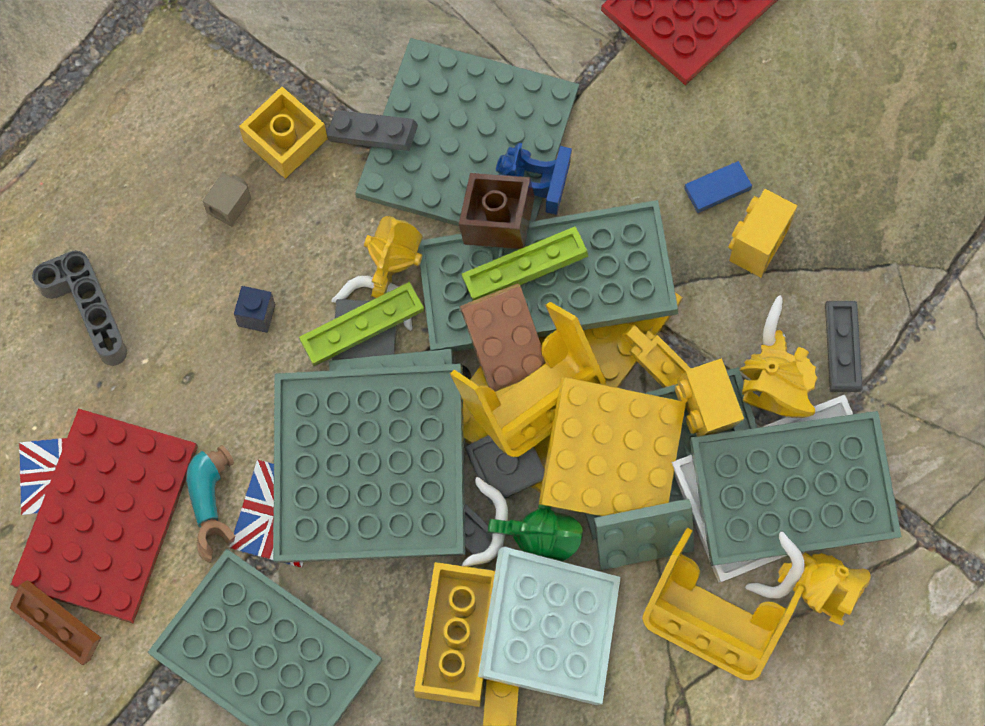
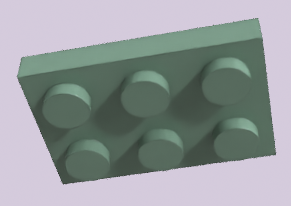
M685 499L594 518L600 569L618 568L624 565L671 556L687 528L693 530V514L690 500ZM693 531L682 554L694 551Z

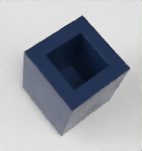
M241 286L234 311L238 327L268 333L275 308L272 292Z

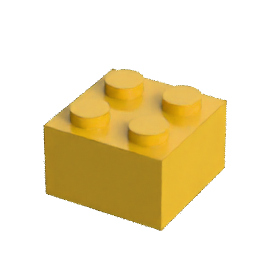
M283 87L278 89L239 126L243 142L285 179L327 140L325 124Z
M764 189L759 198L754 196L746 210L747 215L744 221L740 220L731 237L733 238L728 246L732 250L729 261L761 278L788 233L798 205L767 189Z
M722 358L688 369L677 380L678 386H675V392L679 401L686 402V408L689 413L686 416V422L691 434L696 433L697 437L718 434L736 427L744 420Z

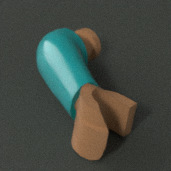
M223 445L217 447L218 452L216 453L211 451L206 454L201 451L196 454L188 465L186 474L188 492L198 527H201L197 538V551L203 560L210 563L213 549L209 546L206 539L212 535H218L229 546L235 541L236 537L226 524L218 522L215 485L221 479L219 473L225 470L224 466L227 464L230 467L234 464L231 454Z

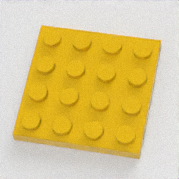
M566 377L561 378L539 505L596 516H606L669 503L674 475L672 462L676 461L686 402Z

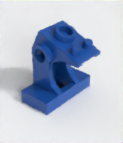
M518 143L514 148L509 147L505 155L502 154L496 165V172L499 173L498 175L524 177L525 171L542 174L540 183L531 182L534 196L547 198L545 212L557 215L571 163L572 148L560 146L557 159L545 162L530 158L531 153L528 150L522 149V143Z

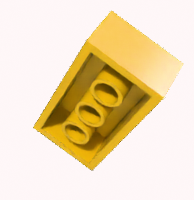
M434 563L414 687L415 698L480 707L484 678L478 677L495 571Z

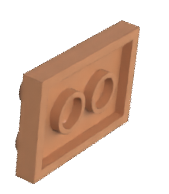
M518 283L459 306L487 385L495 392L522 381L546 363L542 356V346L526 300Z

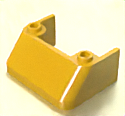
M552 302L547 303L546 308L557 330L548 335L542 344L541 352L546 363L500 397L490 387L478 386L456 370L450 372L468 411L496 445L511 457L523 455L551 434L561 378L566 377L606 386L604 375L578 318Z
M687 528L674 549L643 613V623L651 632L743 680H754L760 676L796 608L804 587L798 585L787 608L774 602H763L758 605L754 614H751L696 585L700 576L699 567L692 559L682 555L693 531Z

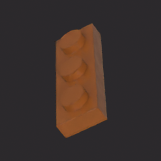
M27 580L19 585L10 609L81 665L89 662L101 637Z

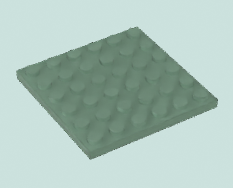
M410 38L383 115L414 119L418 127L409 151L371 147L355 192L356 198L459 226L470 173L498 175L496 165L502 154L505 155L509 147L514 148L518 143H522V149L528 150L531 153L530 158L545 162L556 160L576 100L579 84ZM525 171L524 177H530L531 182L540 183L542 174ZM534 196L530 222L537 220L543 197Z
M461 364L275 374L274 562L289 563L465 555L463 399L450 375V372L453 370L463 375V366Z

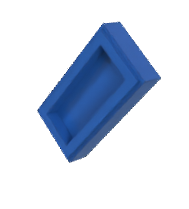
M739 161L693 180L684 186L697 213L748 192L752 188V184Z

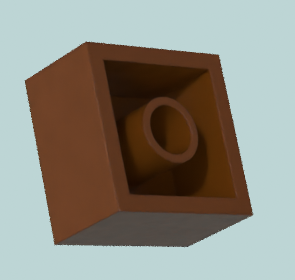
M470 173L459 219V228L465 245L513 249L525 247L535 199L530 177Z

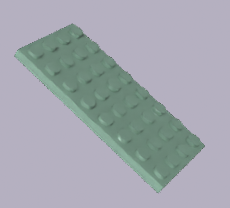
M658 200L537 220L529 223L525 247L576 226L589 256L520 285L538 338L548 336L557 330L546 308V304L549 302L575 315L583 330L678 314ZM461 234L421 241L418 253L423 255L420 269L431 351L452 349L455 352L474 348L459 307L472 302L461 274L519 249L465 245Z

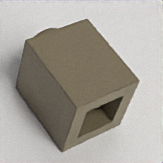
M222 172L203 199L206 213L232 227L251 200L248 184L239 176L233 175L230 177Z

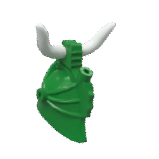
M476 477L475 482L479 490L493 501L496 508L495 519H489L487 533L492 534L489 548L484 552L469 556L464 560L462 566L480 565L493 560L498 556L499 548L503 547L505 536H513L523 552L561 562L578 550L583 537V529L580 523L573 517L554 512L549 506L538 505L537 510L529 513L520 521L512 519L508 521V507L501 492L479 477Z

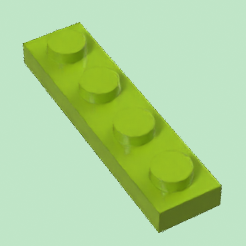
M576 226L466 271L461 275L472 301L517 283L522 285L589 256Z
M408 282L300 336L299 340L312 365L316 366L424 312V307L411 283Z

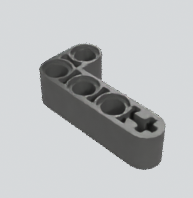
M77 250L70 251L36 266L33 270L32 278L40 293L46 298L54 299L72 292L94 348L101 360L110 366L122 363L126 358L127 349L96 273L86 254ZM77 265H84L80 272H72L73 268ZM48 277H56L51 284H43ZM95 291L93 297L82 299L86 292ZM106 317L103 324L93 325L97 318ZM106 338H110L111 342L113 343L114 349L111 351H108L107 344L104 340Z

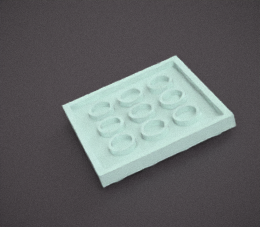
M508 547L499 548L478 677L589 704H602L620 577Z

